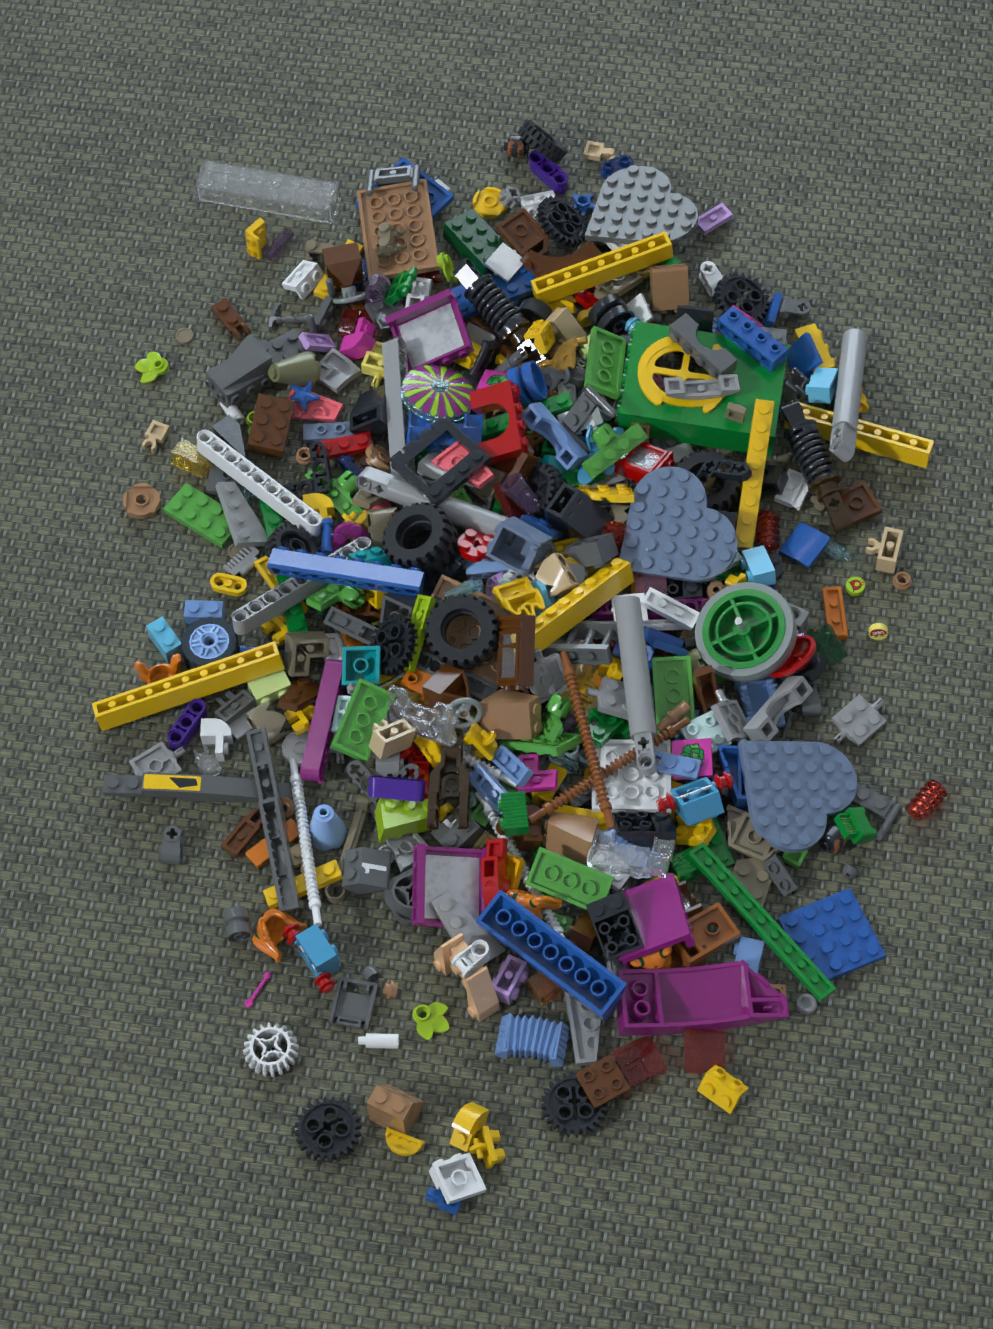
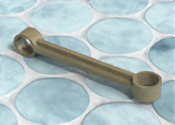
M360 793L356 802L353 821L338 864L342 875L344 872L345 852L348 849L356 848L366 815L370 812L372 801L366 794ZM343 879L325 887L326 897L329 902L337 904L345 899L346 891L342 886ZM334 887L342 889V894L338 897H331L328 892Z

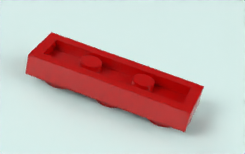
M370 432L320 441L327 447L329 459L364 453L373 444ZM318 447V450H317L318 455H319V459L322 458V457H320V453H319V451L322 450L320 447Z

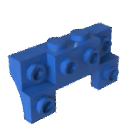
M409 412L407 444L413 439L418 442L416 436L427 427L432 430L430 427L432 423H428V412L425 414H412V412ZM465 413L464 424L453 423L476 444L482 442L483 414L468 415ZM444 432L426 447V450L437 453L441 450H446L456 441L448 433Z

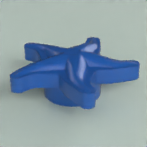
M576 193L573 194L575 203L572 205H575L574 209L579 210L584 217L587 210H594L596 204L590 202L593 194L579 196Z
M311 381L303 388L291 385V388L295 390V395L290 400L299 403L305 412L308 411L307 405L311 401L320 399L319 395L311 393Z

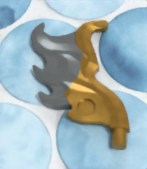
M576 336L565 341L551 360L544 359L537 363L543 373L546 386L550 387L549 393L557 388L558 383L562 379L564 380L562 383L564 386L569 383L571 378L569 368L575 369L577 364L576 350L579 345L588 344L586 336L580 338ZM522 361L518 364L520 368H522L523 365Z

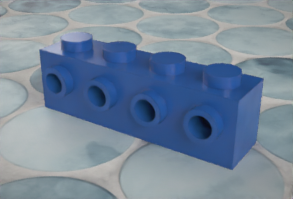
M732 306L718 318L716 330L771 373L786 360L788 352L786 346L774 339L769 332H765L755 321L747 318L742 311Z

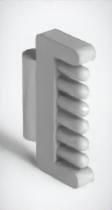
M254 546L243 547V550L236 554L237 556H234L230 562H227V565H223V569L230 575L237 576L240 574L244 577L255 567L254 562L258 560L256 557L259 555V550Z

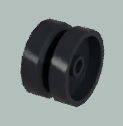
M616 293L608 294L601 298L588 313V320L593 326L618 336L625 332L626 321L631 317H635L633 311L626 305L620 295Z

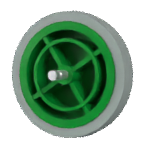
M753 582L737 583L713 595L699 613L695 626L696 645L707 666L712 665L717 675L735 682L757 681L776 672L790 657L797 638L796 620L788 602L771 587Z

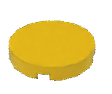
M486 187L484 190L476 192L473 197L474 210L485 219H494L503 215L507 207H504L501 201H499L501 190L496 187Z

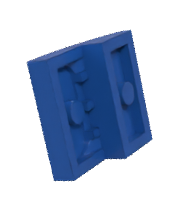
M806 332L788 349L787 363L791 371L796 367L808 379L811 377L812 371L820 366L823 361L811 334Z
M800 522L778 552L792 562L796 561L810 569L829 544L831 538L817 529Z
M644 626L645 639L649 645L678 656H687L688 650L682 648L684 640Z

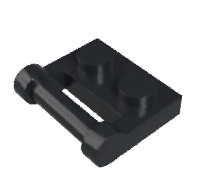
M482 340V347L473 367H470L468 373L474 377H482L485 370H492L496 356L499 355L504 343L499 340Z
M826 654L813 655L804 669L791 676H803L808 682L816 681L829 659ZM787 677L780 678L781 682L783 683Z

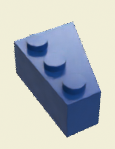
M718 745L717 759L721 770L727 774L730 773L734 782L731 785V797L734 805L738 809L748 810L738 746Z

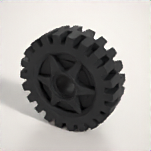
M526 120L517 132L527 144L555 164H559L568 152L552 135L530 120Z
M536 462L522 489H512V491H515L512 494V498L515 499L513 503L517 505L516 509L524 515L545 518V508L561 488V484L564 483V479L561 478V472H558L559 470L552 465Z
M290 524L278 526L265 543L267 557H270L273 548L278 549L279 546L290 548L289 551L297 552V549L306 550L308 554L316 555V552H321V548L318 547L320 545L318 541L314 542L316 538L309 536L310 532H304L302 527L297 529V525L294 524L292 526Z

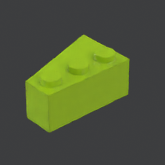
M379 798L375 809L379 843L394 837L398 839L402 835L409 833L414 835L429 831L427 828L428 799H424V801H407Z

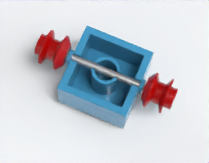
M723 771V776L721 777L715 774L713 782L704 777L670 790L671 794L666 793L665 798L658 796L656 806L659 812L663 811L664 814H666L667 809L676 811L687 826L697 825L700 821L708 818H715L719 814L724 813L719 791L723 793L725 787L729 790L732 789L731 785L734 782L731 774Z
M292 923L287 925L282 933L284 938L288 937L287 944L298 946L299 953L316 977L314 985L320 986L319 993H330L334 990L336 980H330V978L340 971V959L337 948L334 944H329L327 933L323 928L319 929L317 924L304 931H298L300 928L299 924Z

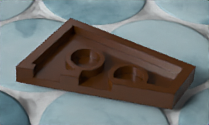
M296 678L279 700L278 708L298 712L308 707L311 701L317 700L320 684L310 682L305 678Z

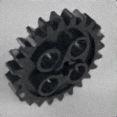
M552 196L546 197L538 205L539 207L536 209L538 211L536 216L540 217L538 222L542 223L541 228L546 229L545 234H550V239L555 238L556 243L560 242L562 246L566 244L568 248L570 246L575 248L585 240L587 230L585 225L587 223L582 221L584 216L578 214L580 211L574 209L575 205L570 206L568 200L564 202L562 197L558 199L557 196L554 198Z
M737 272L734 275L729 273L727 277L724 275L717 283L713 295L716 298L714 303L719 304L717 310H722L721 315H723L732 305L735 306L746 290H749L748 295L738 308L758 322H761L770 310L768 306L771 302L767 301L770 296L765 295L767 289H761L763 284H757V279L751 280V275L746 278L744 273L740 276Z
M394 613V616L389 615L388 619L383 618V623H378L379 629H374L376 635L371 636L374 641L369 646H381L380 674L391 677L393 675L398 676L399 672H404V667L409 668L408 661H413L411 656L417 653L414 651V648L418 646L415 643L419 638L415 636L418 629L414 628L416 624L412 623V619L407 618V616Z
M571 1071L570 1077H567L565 1073H563V1079L556 1076L555 1084L549 1082L550 1089H544V1093L547 1096L541 1097L544 1102L541 1104V1109L545 1110L543 1117H548L546 1120L547 1125L553 1123V1131L559 1128V1135L566 1131L567 1137H570L571 1133H575L576 1138H578L579 1132L586 1136V1130L589 1129L593 1133L594 1125L600 1127L601 1123L599 1120L605 1121L603 1113L608 1112V1108L605 1107L608 1105V1102L598 1108H594L587 1096H580L579 1093L584 1090L573 1071ZM572 1088L576 1090L577 1121H574ZM560 1093H567L569 1096L567 1098H560L558 1095ZM582 1111H589L591 1114L589 1116H582L580 1113ZM562 1112H568L570 1116L567 1118H563L560 1116V1114Z
M325 1096L321 1103L316 1099V1105L309 1102V1110L302 1108L304 1116L297 1115L300 1122L295 1123V1128L298 1130H295L294 1133L298 1137L296 1139L297 1144H301L300 1150H306L307 1157L313 1154V1161L320 1157L322 1163H324L326 1158H329L330 1163H332L333 1157L341 1161L340 1155L343 1154L345 1157H348L347 1150L355 1151L352 1144H359V1140L356 1137H361L359 1130L362 1129L361 1123H357L360 1121L359 1115L354 1116L356 1109L350 1110V1103L343 1106V1099L336 1103L335 1097H332L331 1101L328 1102ZM329 1113H334L336 1115L332 1119L326 1118V1115ZM312 1125L319 1126L315 1131L309 1130V1127ZM340 1129L348 1130L343 1135L337 1133ZM326 1140L331 1142L326 1147L320 1145L323 1141Z

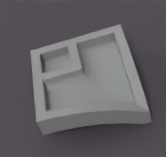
M332 348L319 362L321 374L318 382L338 394L349 382L363 373L351 360Z

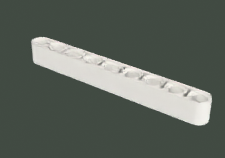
M201 430L197 433V451L289 522L297 525L298 529L302 527L304 532H310V537H317L321 534L322 517L320 514L211 431Z

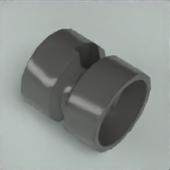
M235 906L223 912L224 923L227 926L225 928L226 936L229 942H244L253 936L251 925H249L248 908Z

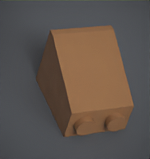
M685 263L649 266L652 310L656 311V313L665 314L667 310L677 312L678 305L689 306L688 266Z
M500 689L479 702L483 707V716L480 720L481 728L487 733L494 731L497 734L495 739H533L542 733L540 696Z
M554 812L550 814L549 819H545L544 830L547 831V835L544 834L543 846L552 852L588 865L595 853L598 819Z
M390 1084L375 1086L366 1104L370 1121L408 1135L425 1101Z

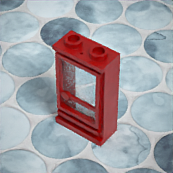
M642 442L615 462L613 473L639 482L653 470L662 467H674L673 452H668Z

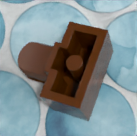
M526 805L527 817L538 811L539 806ZM540 819L532 824L528 822L529 834L512 836V840H515L516 848L519 851L535 852L543 842ZM498 821L496 831L499 835L505 836V830H500V821Z

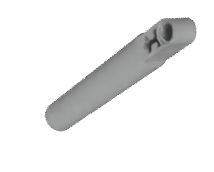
M849 329L844 332L842 337L830 451L843 462L849 461L855 453L867 335L860 329Z
M366 467L355 479L359 489L403 506L409 507L412 503L421 504V502L431 504L405 479L373 467ZM449 496L438 505V508L445 512L454 525L464 529H474L475 531L492 536L496 534L494 530L497 524L509 518ZM510 532L505 543L512 545L516 534Z
M623 596L614 601L630 739L635 742L636 759L640 772L643 775L650 776L657 770L654 745L657 731L641 602L637 596ZM646 761L652 762L648 767L642 766Z

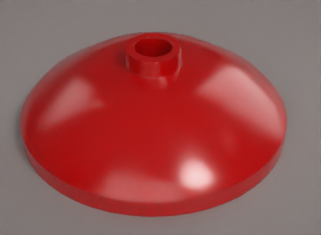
M808 635L797 636L790 657L776 672L769 676L783 678L794 675L804 669L815 653V640Z

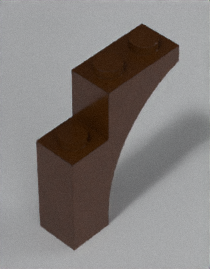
M589 240L577 252L567 256L548 257L530 250L520 261L535 278H539L599 256L602 252Z
M712 665L700 666L693 671L692 682L693 692L700 705L701 715L712 711L711 706L719 703V700L715 694L718 688ZM736 740L731 741V746H737Z

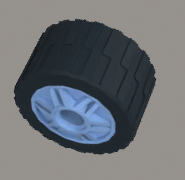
M218 617L201 618L194 621L185 629L181 640V650L188 670L240 653L238 636L234 632L233 626L226 620Z

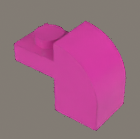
M365 317L359 318L354 334L344 336L339 352L351 361L363 358L366 352L371 351L376 343V340L373 338L376 326Z

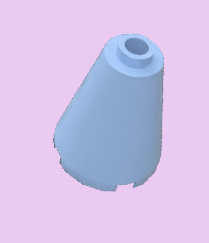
M319 805L314 810L308 828L310 830L312 846L324 852L334 848L335 850L338 849L347 837L345 823L329 805Z

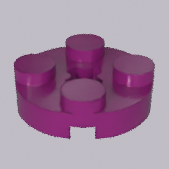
M344 522L338 525L331 537V546L334 552L347 545L345 542H347L348 537L354 538V540L360 537H368L364 527L353 522Z

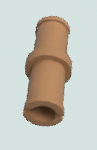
M682 700L676 708L667 712V716L656 725V729L659 732L660 730L664 731L666 726H672L677 723L692 708L686 701Z

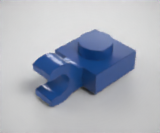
M433 1187L428 1188L425 1199L432 1203L438 1202V1209L456 1216L463 1202L461 1200L448 1205L442 1192Z

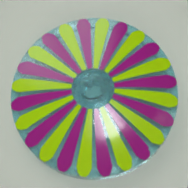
M425 365L407 373L402 383L401 396L405 405L421 418L434 422L441 417L443 420L447 418L451 422L463 419L465 413H470L472 408L469 392L474 390L469 381L460 373L444 366Z

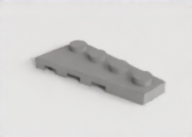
M217 482L215 487L235 547L266 546V531L236 483Z
M373 803L370 806V811L375 819L376 805ZM409 833L402 835L398 839L394 837L385 840L401 873L413 867V847L418 843L426 844L418 833L414 835Z
M448 892L430 902L451 939L462 933L463 940L468 946L476 940L487 942L490 951L489 961L506 951L496 939L478 926L475 922L476 919ZM478 950L476 954L482 955L485 953V950Z
M564 991L576 1067L591 1065L597 1062L601 1018Z

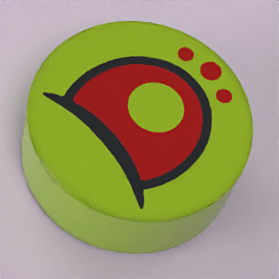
M851 577L847 580L846 591L849 595L860 596L864 592L865 582L863 579Z

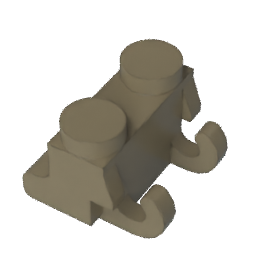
M382 222L378 227V244L380 246L377 256L379 258L392 256V254L403 250L402 245L399 243L397 248H395V238L403 235L402 230L397 229V233H394V227L390 223Z
M314 237L313 240H308L305 248V260L313 261L311 254H322V249L335 247V241L331 240L330 243L325 244L319 243L317 237Z

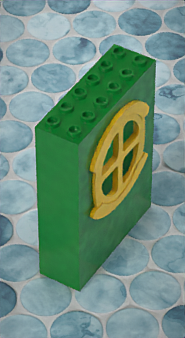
M636 321L635 328H631L630 342L628 343L627 358L622 376L615 425L623 428L625 432L631 427L632 422L649 424L650 438L747 453L755 400L774 401L767 456L771 457L787 357L771 373L723 334L698 331L696 338L702 346L712 350L725 348L737 359L736 370L731 374L738 375L740 392L704 400L676 399L666 396V393L655 384L653 380L654 374L682 377L683 381L687 379L709 380L716 378L706 374L693 373L688 370L690 355L686 354L681 346L670 339V326ZM675 351L684 353L680 370L655 366V362L667 353ZM729 402L737 403L747 408L743 423L725 418Z

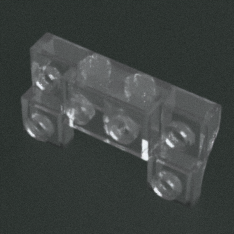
M394 685L389 687V711L387 715L389 724L404 718L416 730V735L448 747L454 745L458 740L454 728L458 721L454 707L437 702L434 705V709L412 702L406 689Z
M596 829L586 861L588 866L605 868L611 874L618 876L629 874L631 877L639 879L642 876L648 877V875L667 878L669 863L673 857L675 840H662L655 837L651 850L646 847L615 843L616 831L607 832Z

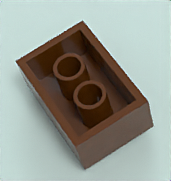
M258 394L247 443V452L283 459L295 401Z

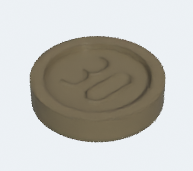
M181 328L176 332L175 337L178 343L185 345L192 342L194 335L191 329Z
M234 543L230 545L228 549L230 558L233 559L234 556H237L236 554L240 553L243 547H235Z

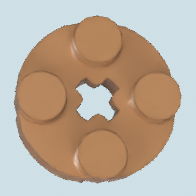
M371 444L365 451L367 464L391 474L390 453L380 445L374 447Z
M140 483L132 486V489L125 492L123 505L129 517L137 519L152 518L160 508L161 499L159 492L153 486ZM141 498H144L146 501L143 504L137 503Z

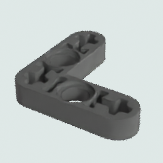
M358 759L353 760L347 765V773L368 796V788L365 787L364 781L374 774L364 762ZM409 763L393 777H400L399 774L403 777L408 773L407 768H413L415 770L413 773L415 777L411 775L408 778L418 779L420 768L414 763ZM352 765H359L360 773L364 774L366 772L367 775L359 780L358 778L361 775L358 772L354 773L352 771L354 768ZM369 797V799L377 806L379 798Z

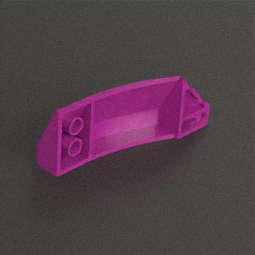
M743 959L736 962L683 968L618 969L617 977L627 983V987L617 1006L619 1036L670 1035L716 1031L789 1018L787 997L771 987V983L759 973L756 974Z

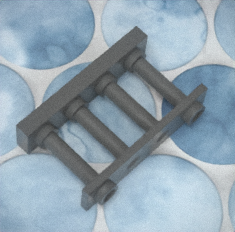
M581 621L560 637L566 638L565 643H555L554 641L541 651L543 657H548L555 652L560 655L562 651H567L571 664L610 665L612 656L609 644L612 639L617 640L618 638L617 624L612 621ZM575 639H585L583 644H573ZM593 639H603L601 644H591Z

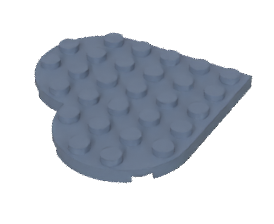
M662 467L645 475L633 492L634 503L630 504L620 559L630 562L632 573L690 582L710 581L724 571H727L737 554V535L733 525L723 514L707 508V495L701 481L690 471L679 467Z
M740 741L738 743L752 826L759 837L762 836L770 843L771 847L777 850L797 853L813 847L825 832L827 816H833L842 812L855 797L857 777L852 764L842 752L828 744L797 741Z

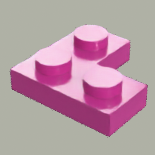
M538 754L520 755L519 759L534 774L523 788L517 786L518 792L556 791L558 785L557 770H540L541 757Z

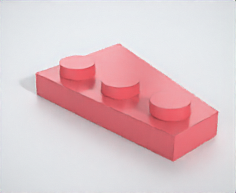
M291 390L287 398L288 400L295 395V390ZM319 395V400L311 401L307 405L308 411L306 412L299 403H294L292 419L336 423L344 406L339 402Z
M456 441L431 461L433 465L449 471L467 456L469 452ZM485 466L467 482L481 489L493 480L495 476Z

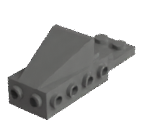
M295 328L270 342L263 340L259 343L249 334L227 360L206 372L205 384L216 398L228 408L274 384L275 382L268 376V370L272 364L309 350L303 347L299 339L300 333Z

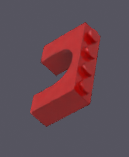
M507 380L469 392L471 408L477 414L481 415L497 409H505L509 416L508 426L502 435L477 444L491 457L492 461L486 466L517 458L522 452L528 453L527 447H529V442L524 431L526 430V424L522 419L523 406L519 401V386L511 380Z

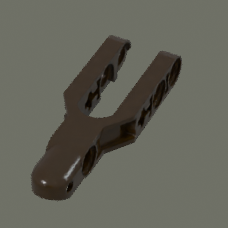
M452 726L445 728L443 731L441 762L430 773L427 811L428 830L439 829L442 779L448 774L459 776L458 793L460 805L457 806L459 826L457 829H468L470 774L462 764V729Z

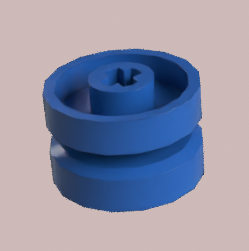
M534 360L524 363L522 368L515 366L507 370V380H511L519 386V401L523 407L532 404L533 400L537 402L547 398V386L543 373Z

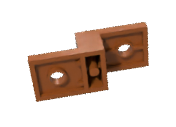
M719 902L689 918L696 945L688 948L685 941L672 945V964L670 968L705 966L706 956L741 937L740 931ZM715 925L718 931L711 933L707 930V927Z

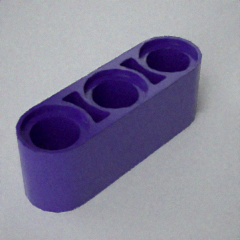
M536 150L532 151L529 154V168L531 172L553 190L554 193L559 195L566 193L568 190L567 174Z
M193 699L168 732L167 740L172 751L177 750L181 746L185 749L200 729L201 719L207 718L206 705L202 699ZM175 739H181L178 742H173Z
M371 775L369 776L368 796L407 801H424L426 781Z

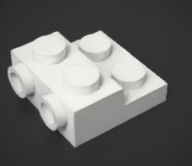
M458 1153L445 1161L439 1159L432 1163V1167L429 1170L436 1189H441L448 1205L485 1193L487 1190L470 1153L463 1155Z

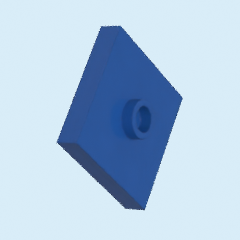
M522 515L520 520L551 536L552 540H559L564 534L550 526V523L542 518L538 519L533 515Z

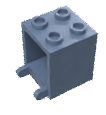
M513 516L497 524L494 530L496 534L487 544L486 548L488 551L486 556L526 577L538 570V568L534 567L542 562L553 538ZM510 532L516 534L512 545L505 543Z

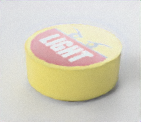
M882 623L872 624L869 627L870 638L875 640L885 639L888 636V627Z

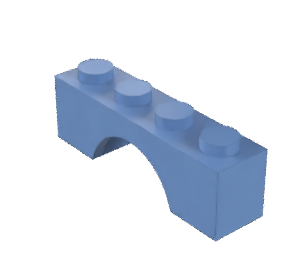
M542 402L530 404L522 413V419L529 429L538 432L550 441L556 450L555 458L566 470L577 469L589 456Z

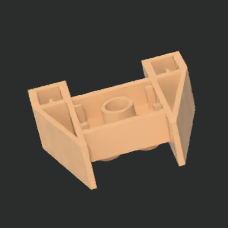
M460 933L442 944L434 952L435 961L433 964L445 976L452 972L455 975L459 974L463 979L461 982L467 991V1011L472 1018L476 1017L480 1023L500 1010L499 1000L486 966H481L473 975L465 979L462 976V972L451 964L452 959L458 953L469 947L463 940V934Z

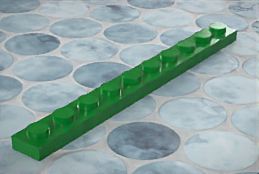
M569 391L538 401L542 402L553 416L570 411L573 406ZM529 405L523 407V412ZM508 412L483 421L482 441L504 433L509 422ZM425 448L415 456V465L429 454L430 451Z
M258 498L268 539L278 526L284 524L283 517ZM275 575L277 586L291 577ZM301 602L283 612L288 633L308 632Z
M704 842L688 852L687 856L819 1002H822L835 992L836 987Z

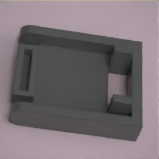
M339 977L329 1016V1024H333L335 1018H337V1025L361 1029L362 1023H365L364 1030H369L379 989L378 983ZM348 986L366 989V995L347 992Z

